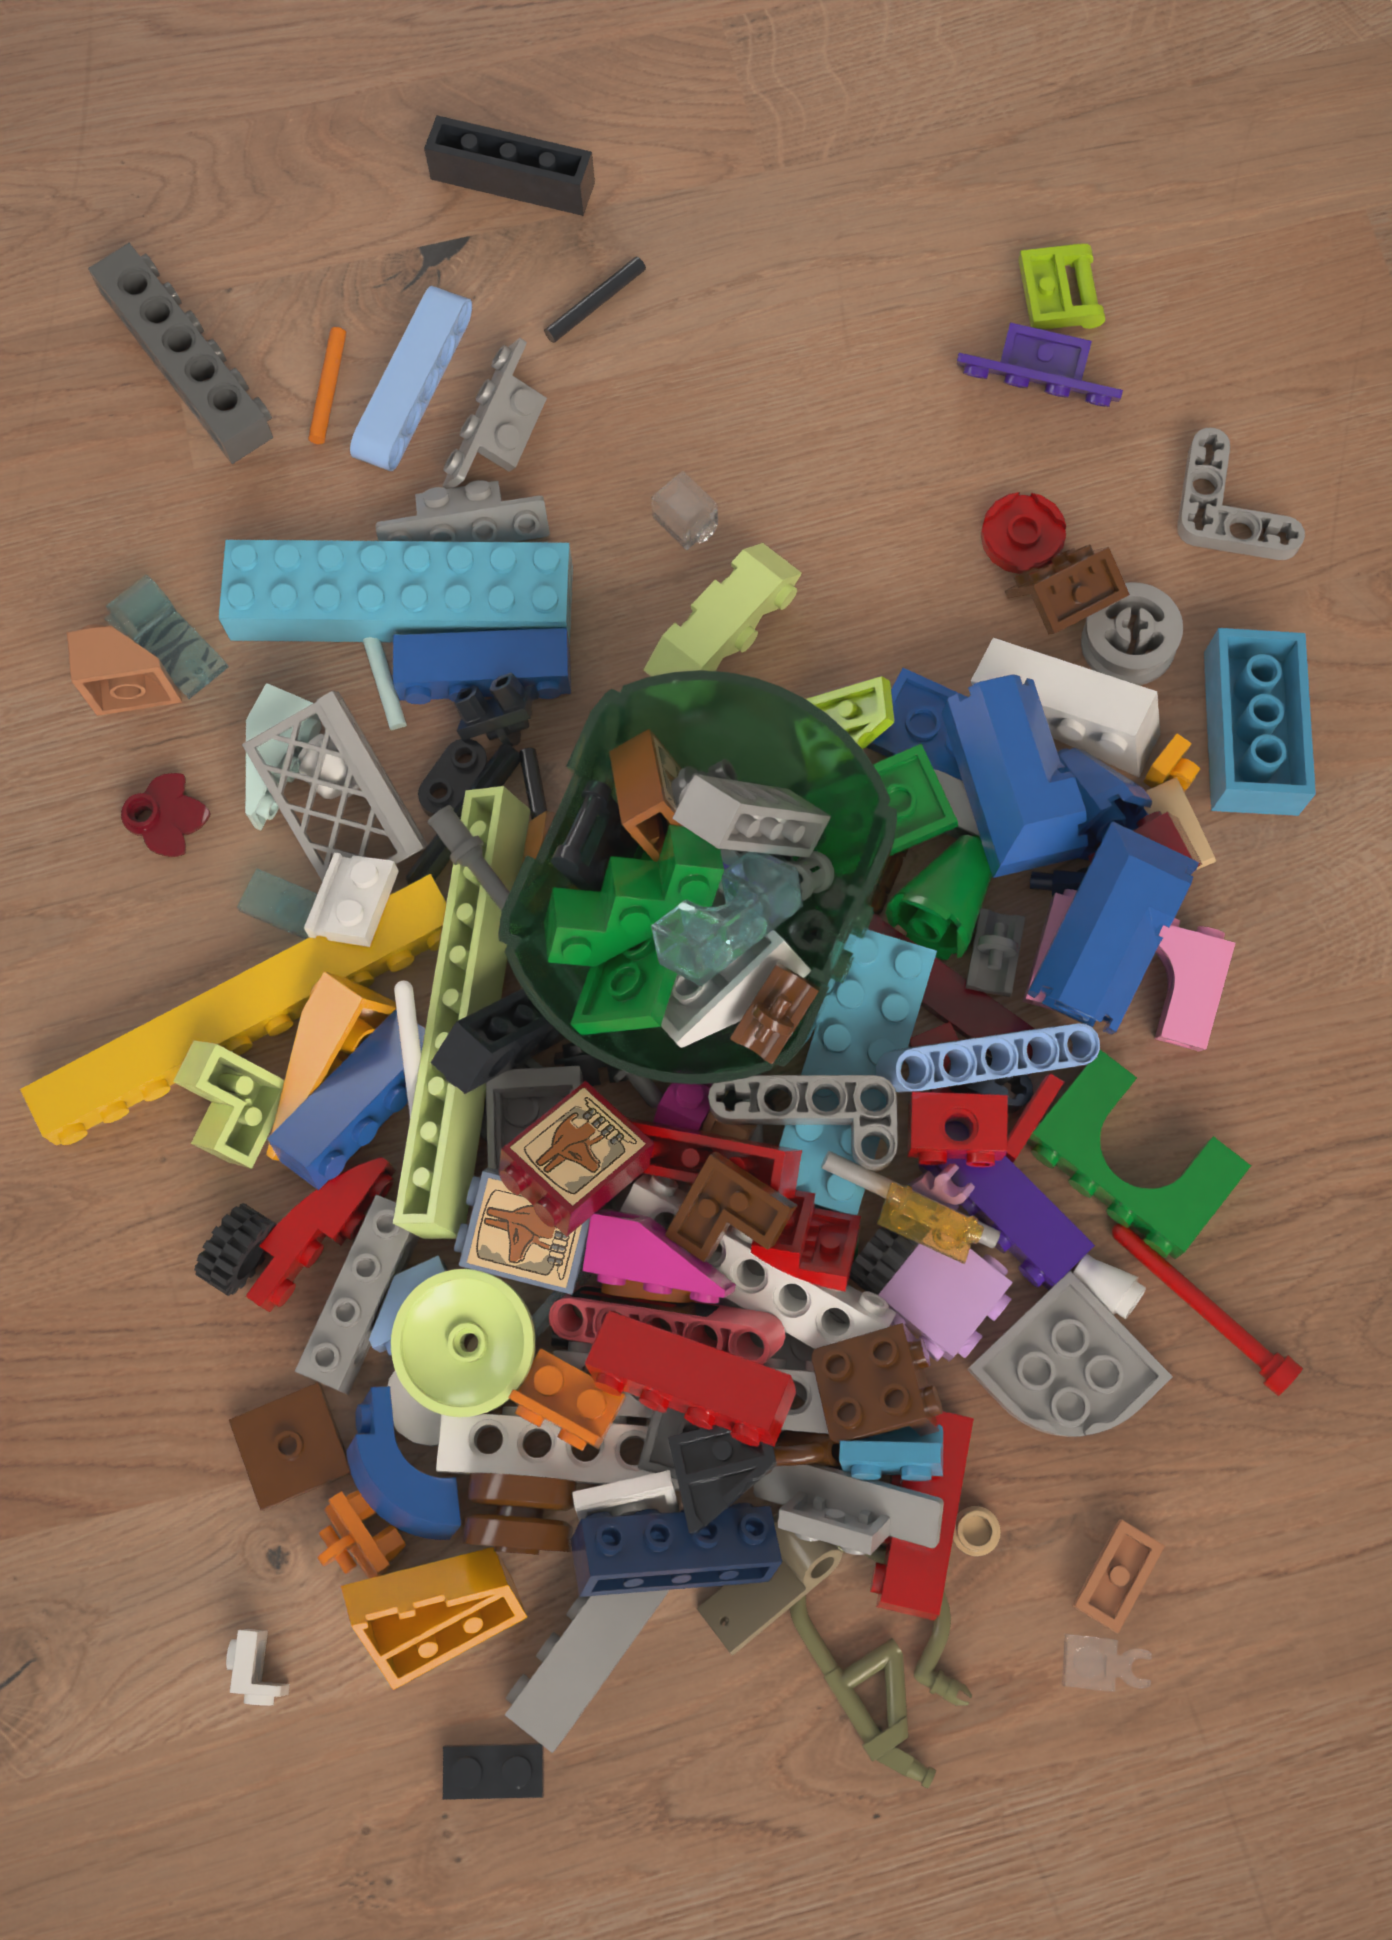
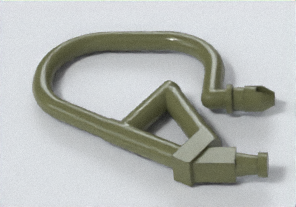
M880 1544L871 1555L864 1554V1556L884 1564L887 1548ZM944 1592L940 1616L934 1620L931 1636L914 1670V1678L919 1683L930 1688L929 1693L933 1695L936 1693L955 1706H968L970 1702L956 1698L959 1690L969 1698H972V1694L967 1686L954 1678L951 1679L944 1675V1671L940 1669L938 1672L934 1671L946 1646L951 1627L950 1607ZM805 1595L789 1608L792 1621L824 1674L826 1682L864 1742L862 1746L872 1762L877 1760L905 1777L921 1782V1786L928 1789L936 1774V1770L930 1766L927 1768L911 1755L895 1747L909 1737L904 1659L899 1646L891 1638L842 1670L808 1615ZM884 1668L888 1728L880 1732L854 1688Z

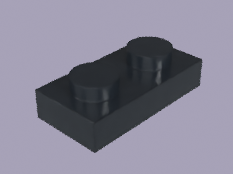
M540 1743L443 1746L442 1800L544 1797V1746Z

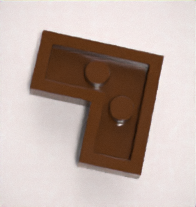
M716 1151L707 1158L665 1236L703 1262L711 1259L730 1225L768 1250L775 1245L797 1205Z

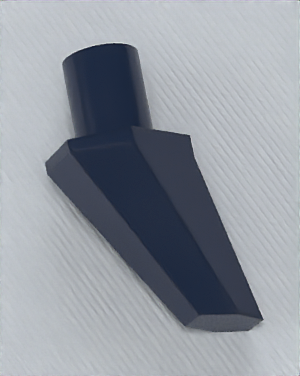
M1054 870L1053 873L1032 871L1030 889L1052 891V897L1055 893L1063 895L1065 889L1077 891L1086 872Z

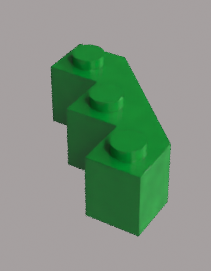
M669 825L658 861L611 856L601 892L553 887L544 920L548 962L595 967L711 907L724 872L721 850L684 826Z

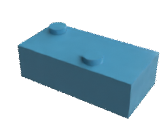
M1218 628L1204 651L1211 811L1299 816L1316 795L1306 633Z

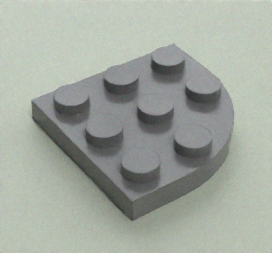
M1071 1271L967 1369L985 1390L1014 1418L1038 1431L1065 1437L1093 1435L1123 1423L1140 1410L1173 1377Z

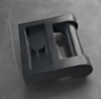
M597 780L587 781L581 793L583 803L564 844L557 846L551 862L579 890L601 892L610 857L633 859L639 843L622 825L619 805L611 797V788Z

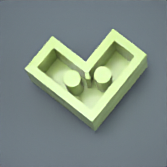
M194 1040L173 1081L211 1101L191 1144L228 1163L252 1169L274 1125L285 1080L218 1044Z

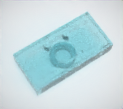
M257 868L237 908L246 915L307 939L309 936L304 926L317 893Z

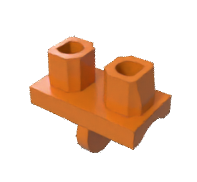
M359 1490L350 1493L346 1497L342 1491L328 1500L330 1504L324 1511L340 1534L341 1539L331 1525L320 1531L319 1535L328 1548L317 1557L323 1567L336 1560L343 1572L347 1574L357 1567V1564L348 1552L350 1550L368 1579L384 1575L390 1566L389 1563L406 1546L405 1541L393 1525L388 1526L372 1537L363 1522L375 1515L376 1512L365 1501Z

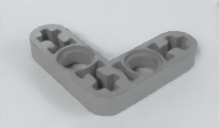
M1205 428L1200 430L1194 436L1187 456L1177 524L1180 538L1185 543L1196 547L1274 560L1292 558L1300 549L1305 538V530L1302 524L1289 516L1222 505L1230 454V440L1219 429ZM1205 444L1212 445V450L1215 452L1210 465H1203L1206 456ZM1197 479L1209 480L1214 485L1215 491L1209 495L1200 494L1194 489L1193 482ZM1198 508L1205 509L1201 522L1202 526H1204L1203 530L1195 529V523L1193 522ZM1234 523L1245 524L1250 528L1252 536L1248 539L1235 538L1230 532V526ZM1262 528H1265L1264 541H1258ZM1279 532L1286 533V539L1289 540L1287 545L1280 543V537L1277 536Z

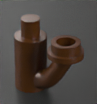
M784 1430L780 1432L774 1447L777 1466L813 1463L832 1467L841 1465L839 1461L840 1445L834 1443L827 1433Z

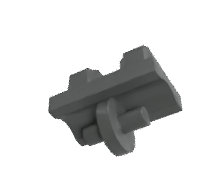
M981 908L977 921L966 989L1006 997L1011 996L1025 916L1005 915Z

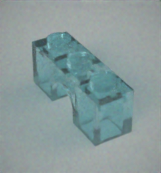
M746 853L723 872L722 884L726 904L718 907H702L686 899L651 925L659 964L695 984L703 986L803 907L796 867L766 853Z

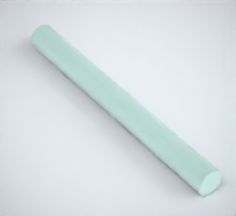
M372 637L364 638L363 644L389 728L392 731L405 727L407 724L393 685V679L381 641Z

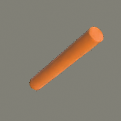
M332 327L329 333L308 440L314 444L325 443L346 339V331L340 327Z

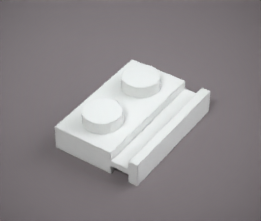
M334 852L304 926L310 938L324 936L329 941L370 947L399 872L395 862L355 855L352 858L342 857L341 853Z

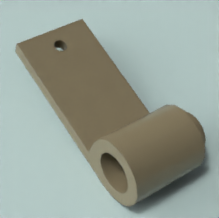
M778 1512L773 1517L783 1562L770 1581L724 1585L696 1609L733 1656L835 1570L842 1558V1551L837 1545L820 1540H802L793 1532L777 1528Z

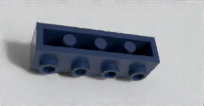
M745 1502L729 1506L703 1530L693 1535L689 1534L684 1509L673 1513H660L657 1509H645L629 1516L613 1517L609 1512L591 1514L585 1519L580 1520L571 1538L579 1597L769 1582L783 1562L771 1506L753 1507L751 1503Z

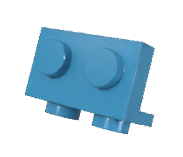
M938 1425L939 1432L920 1436L910 1426H906L856 1441H840L839 1461L843 1471L851 1473L852 1478L860 1480H877L881 1478V1475H901L902 1479L908 1481H928L932 1479V1476H943V1427Z

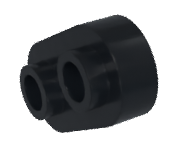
M459 739L452 742L423 780L418 790V798L423 811L429 817H432L436 812L448 805H451L454 810L465 795V791L471 787L488 763L487 755L480 743L472 739L464 741ZM463 754L472 756L468 763L462 764L457 762L458 758ZM443 788L447 790V794L443 798L433 797V793L437 789Z

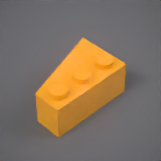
M494 1547L341 1586L351 1626L393 1690L527 1618L514 1580L498 1552H494Z

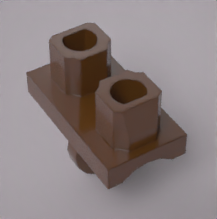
M777 962L731 1034L730 1039L737 1044L751 1049L765 1061L773 1064L816 997L820 987Z

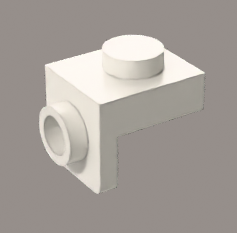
M238 1630L237 1639H231L229 1643L226 1666L227 1670H233L230 1693L244 1694L243 1703L270 1706L274 1704V1697L285 1696L289 1693L290 1684L261 1682L268 1635L267 1630Z

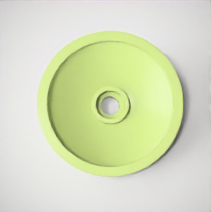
M473 1269L445 1271L419 1284L401 1305L391 1334L392 1361L403 1387L424 1407L451 1417L481 1415L507 1402L513 1389L518 1391L524 1383L535 1354L534 1324L523 1299L502 1279ZM472 1333L478 1339V1346L474 1351L469 1352L464 1346V1340L467 1335Z

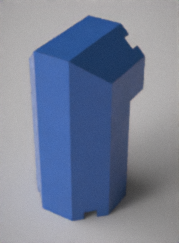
M1015 674L980 681L968 687L971 696L960 701L958 693L948 698L941 714L993 878L1080 858L1088 846L1087 834L1078 836V824L1087 822L1086 809L1075 776L1071 772L1062 773L1065 766L1060 762L1034 680L1026 678L1024 684H1022L1020 676Z
M1112 821L1027 994L1035 998L1041 991L1046 994L1042 1003L1049 1008L1082 1024H1087L1092 1028L1096 1020L1106 1022L1102 1031L1111 1035L1116 1033L1163 937L1159 936L1163 925L1169 928L1193 881L1194 877L1191 874L1197 870L1199 862Z

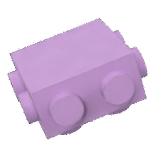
M937 1222L878 1296L888 1303V1308L897 1312L890 1324L891 1326L903 1323L919 1339L922 1338L924 1340L928 1354L932 1359L939 1361L943 1357L950 1362L957 1353L966 1358L982 1338V1335L976 1331L977 1327L986 1316L993 1321L997 1319L1011 1301V1298L1005 1292L1013 1282L1005 1277L1008 1270L999 1261L988 1254H985L983 1258L968 1247L970 1240L967 1236L950 1228H944Z

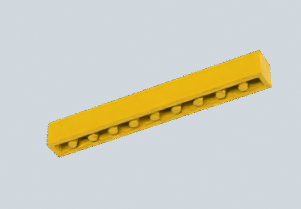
M429 874L389 895L370 947L329 941L324 936L309 937L21 1088V1093L42 1136L56 1146L59 1144L69 1145L84 1138L88 1133L87 1130L101 1122L111 1123L121 1119L128 1114L129 1107L142 1100L153 1101L164 1096L170 1091V1086L175 1084L173 1081L194 1040L218 1044L239 1056L251 1049L253 1046L252 1042L267 1034L269 1036H276L287 1031L293 1026V1021L301 1017L302 1010L310 998L313 986L320 980L324 972L352 979L368 988L373 984L374 978L388 970L391 972L400 971L408 967L418 954L428 949L431 951L439 950L447 903L432 875Z

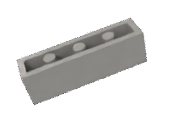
M670 1590L578 1597L566 1614L572 1620L569 1627L561 1637L553 1632L536 1655L542 1661V1664L531 1679L523 1674L505 1699L512 1705L505 1716L553 1753Z

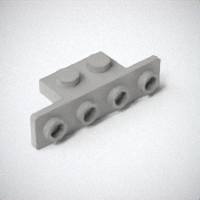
M518 338L509 347L503 345L496 353L491 367L496 369L491 380L487 379L483 383L475 399L480 405L475 415L471 414L461 428L459 435L464 440L459 450L454 449L444 465L443 471L448 474L442 487L446 489L455 488L463 482L477 452L508 472L516 468L547 399L533 388L512 376L527 344L523 339Z
M483 480L473 481L466 486L449 489L434 487L426 490L424 493L415 494L417 516L376 523L378 541L517 542L547 537L550 534L543 496L502 501L499 482Z
M817 1463L775 1466L769 1474L765 1475L754 1485L753 1493L755 1497L783 1505L779 1509L777 1528L793 1532L802 1540H820L840 1546L844 1552L853 1555H871L888 1536L929 1548H935L940 1541L944 1502L939 1497L878 1480L855 1479L851 1477L849 1472Z

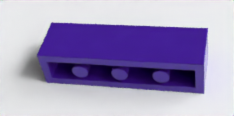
M951 1121L945 1124L946 1134L951 1139L964 1141L969 1138V1131L963 1123ZM1004 1156L1002 1161L995 1160V1166L971 1167L966 1165V1159H947V1164L918 1165L923 1174L930 1171L935 1178L949 1164H956L959 1167L951 1177V1181L958 1187H965L967 1184L972 1183L975 1188L963 1203L958 1204L959 1207L957 1209L962 1214L971 1218L975 1216L980 1222L999 1230L1000 1237L995 1248L1002 1253L1009 1250L1021 1263L1018 1266L1021 1274L1037 1288L1042 1284L1049 1291L1095 1246L1006 1156Z

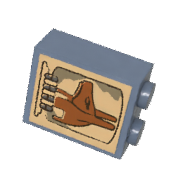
M488 1167L482 1171L481 1178L473 1176L466 1200L467 1205L474 1206L470 1223H461L454 1251L462 1253L459 1266L572 1295L576 1287L586 1248L590 1218L566 1237L556 1226L549 1227L543 1223L536 1214L534 1206L521 1194L516 1195L509 1191L500 1178L499 1170Z

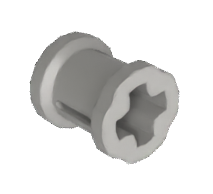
M813 851L810 857H799L796 862L789 861L780 865L775 873V887L778 894L784 900L800 903L808 899L812 893H819L829 888L834 879V868L831 861L824 854ZM815 866L820 867L819 870L811 873V868ZM798 881L799 885L793 888L789 887L790 884Z

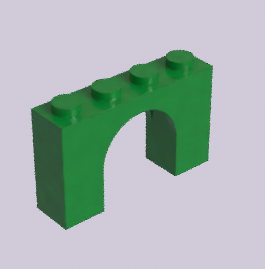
M1100 1049L1097 1057L1091 1063H1088L1026 1143L1033 1148L1031 1153L1039 1162L1051 1169L1057 1166L1070 1177L1068 1180L1069 1184L1076 1191L1087 1198H1091L1094 1195L1108 1206L1106 1212L1114 1221L1127 1228L1132 1225L1146 1236L1143 1241L1158 1254L1165 1258L1170 1255L1176 1259L1185 1253L1252 1165L1213 1136L1202 1146L1177 1180L1167 1186L1147 1189L1130 1185L1121 1180L1109 1168L1103 1157L1100 1135L1106 1117L1137 1077Z

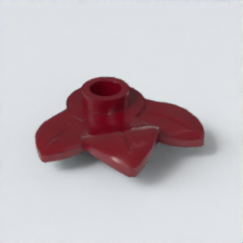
M168 773L157 776L151 781L144 793L130 796L125 801L121 810V820L125 828L134 835L142 836L150 851L166 857L184 855L186 853L184 835L201 829L211 816V812L203 803L183 795L186 787V778L181 773ZM143 811L152 812L150 818L146 821H138V817Z

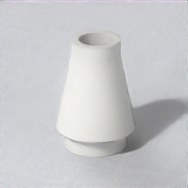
M1088 1254L1083 1257L1073 1272L1113 1315L1117 1313L1124 1319L1131 1314L1146 1291V1287L1137 1282L1139 1277L1096 1260Z

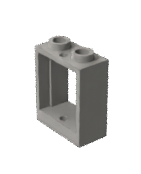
M580 1066L510 1069L486 1082L489 1168L499 1170L501 1149L504 1147L503 1099L568 1095L583 1083Z

